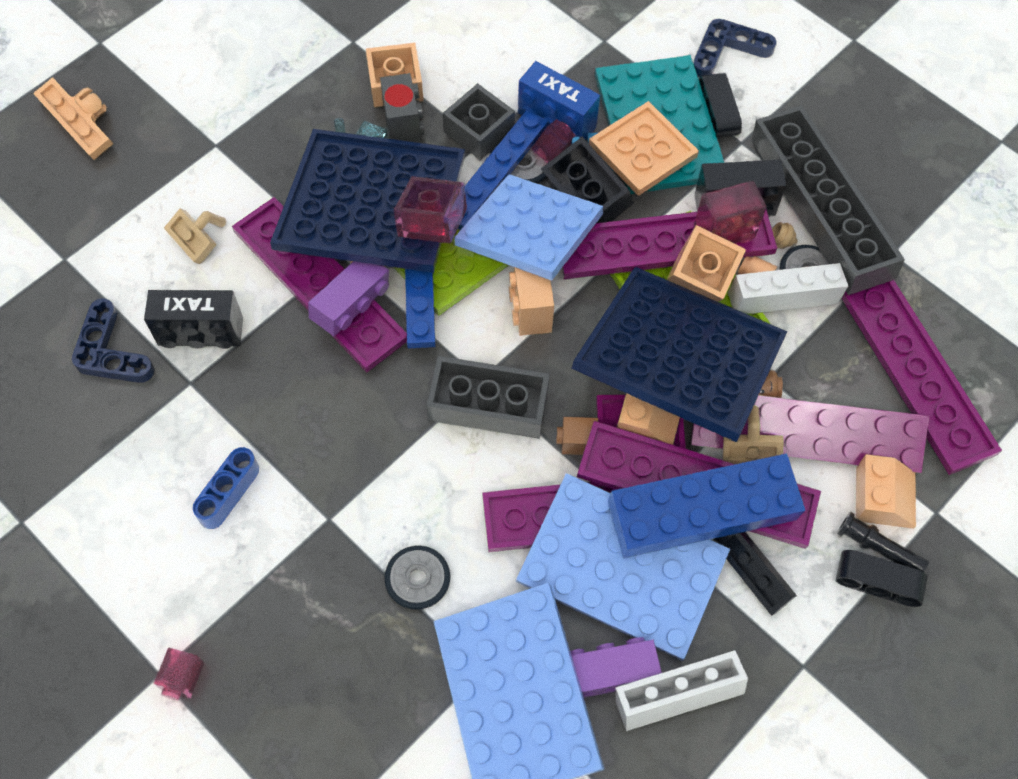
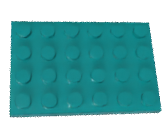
M691 55L595 68V78L608 126L649 101L699 151L697 158L645 192L696 185L702 164L725 163ZM624 182V185L628 188L630 194H635V192Z

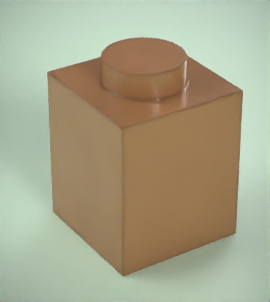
M563 417L562 427H557L556 444H562V454L583 455L593 422H598V418Z

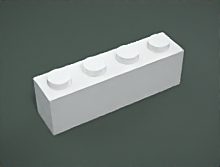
M837 263L739 274L735 276L728 294L734 309L745 314L838 304L848 288V283L841 264Z
M731 651L616 687V705L626 731L743 695L745 694L748 678L736 651Z

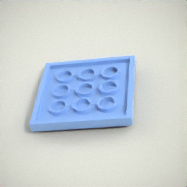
M509 174L455 236V245L552 281L603 215V206Z

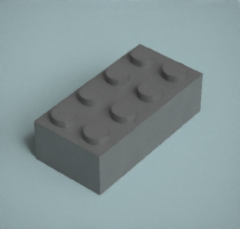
M437 356L426 406L428 421L540 439L550 373Z

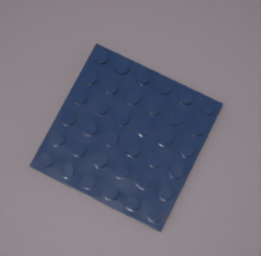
M313 129L270 241L271 249L434 273L464 163L465 149Z
M634 267L577 354L571 369L737 442L788 331Z

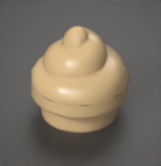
M778 222L772 228L777 248L784 249L787 246L791 247L797 244L796 233L791 224Z

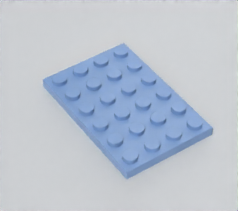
M566 473L516 582L530 589L549 583L552 587L555 601L633 638L644 637L645 641L654 640L656 649L683 661L730 549L712 540H705L623 558L608 504L611 493Z
M549 583L434 621L472 779H576L604 770L553 590Z

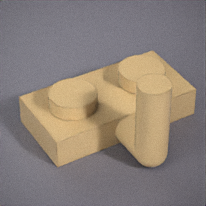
M180 208L164 229L193 262L201 264L217 245L203 230L208 223L224 227L226 219L209 211H204L195 221L186 210Z
M754 405L748 417V435H740L737 442L723 437V461L740 464L782 455L783 436L760 435L759 408Z

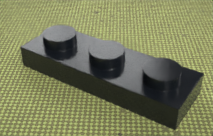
M746 532L723 536L716 542L730 549L726 559L771 616L778 613L797 597L795 592Z

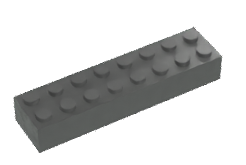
M801 105L756 119L751 141L763 160L781 159L786 181L784 193L829 264H841L848 283L847 294L851 295L897 279L905 261L904 257L804 107Z

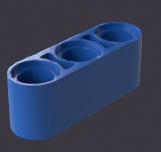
M246 447L234 449L194 501L192 510L204 528L215 529L219 527L257 477L259 465L250 449ZM241 462H250L247 467L238 468ZM227 484L233 485L229 491L221 492L223 486ZM215 508L211 515L203 516L205 510Z

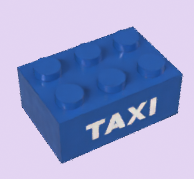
M536 60L519 79L518 113L521 116L526 110H529L548 120V128L546 130L559 135L569 143H572L574 137H583L587 140L588 133H592L597 127L600 94Z

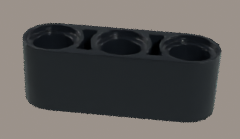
M726 73L699 76L698 80L716 137L741 134V116Z
M843 550L835 581L844 587L909 607H920L923 604L928 576L920 570L859 551Z

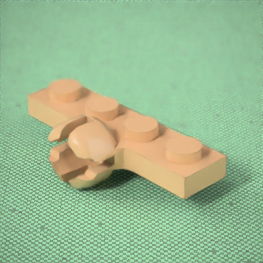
M52 77L33 94L88 155L95 160L113 145L112 141L95 123L96 119L106 112V105L102 104L101 99L95 93H91L93 90L88 87L83 88L73 97L68 95Z

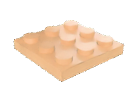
M649 101L589 138V145L638 196L697 158L699 152Z

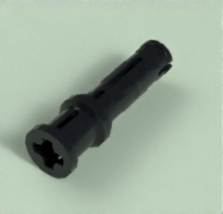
M851 511L845 517L837 532L840 536L846 535L858 542L859 547L862 549L870 548L894 563L925 572L929 564L928 560L914 554L879 533L877 526H869L855 518V514Z

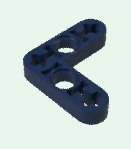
M714 19L709 23L694 58L693 64L697 77L714 73L725 46L761 58H768L773 55L777 40L769 33L725 19ZM717 30H721L719 37L715 36ZM743 35L748 40L739 41L736 36ZM713 45L718 50L712 52L708 51L705 47ZM704 59L708 60V64L705 66V68L701 67L703 65Z
M100 298L95 300L89 307L72 354V362L76 369L86 375L144 383L150 380L154 375L155 369L147 356L106 349L117 319V310L108 299ZM105 309H107L108 312H104L100 317L98 312H103ZM92 332H102L100 339L96 341L88 340V336ZM89 355L92 360H88L83 364L81 360H86ZM118 359L121 361L116 369H106V365L110 360ZM144 364L146 369H141L137 373L134 368H140Z

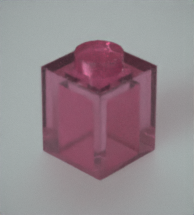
M556 119L547 126L531 150L545 162L549 163L567 149L576 135L567 124Z
M168 647L153 684L162 690L160 695L179 701L180 696L190 699L204 662L197 655Z

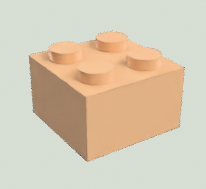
M415 43L366 48L374 107L383 106L380 77L408 73L411 74L412 84L417 83L419 99L415 100L423 101L422 79Z
M514 267V272H509V299L513 304V326H518L520 336L552 333L554 300L551 281Z

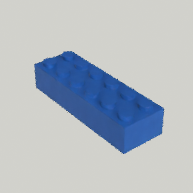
M787 453L613 490L608 499L623 558L796 521L806 511Z

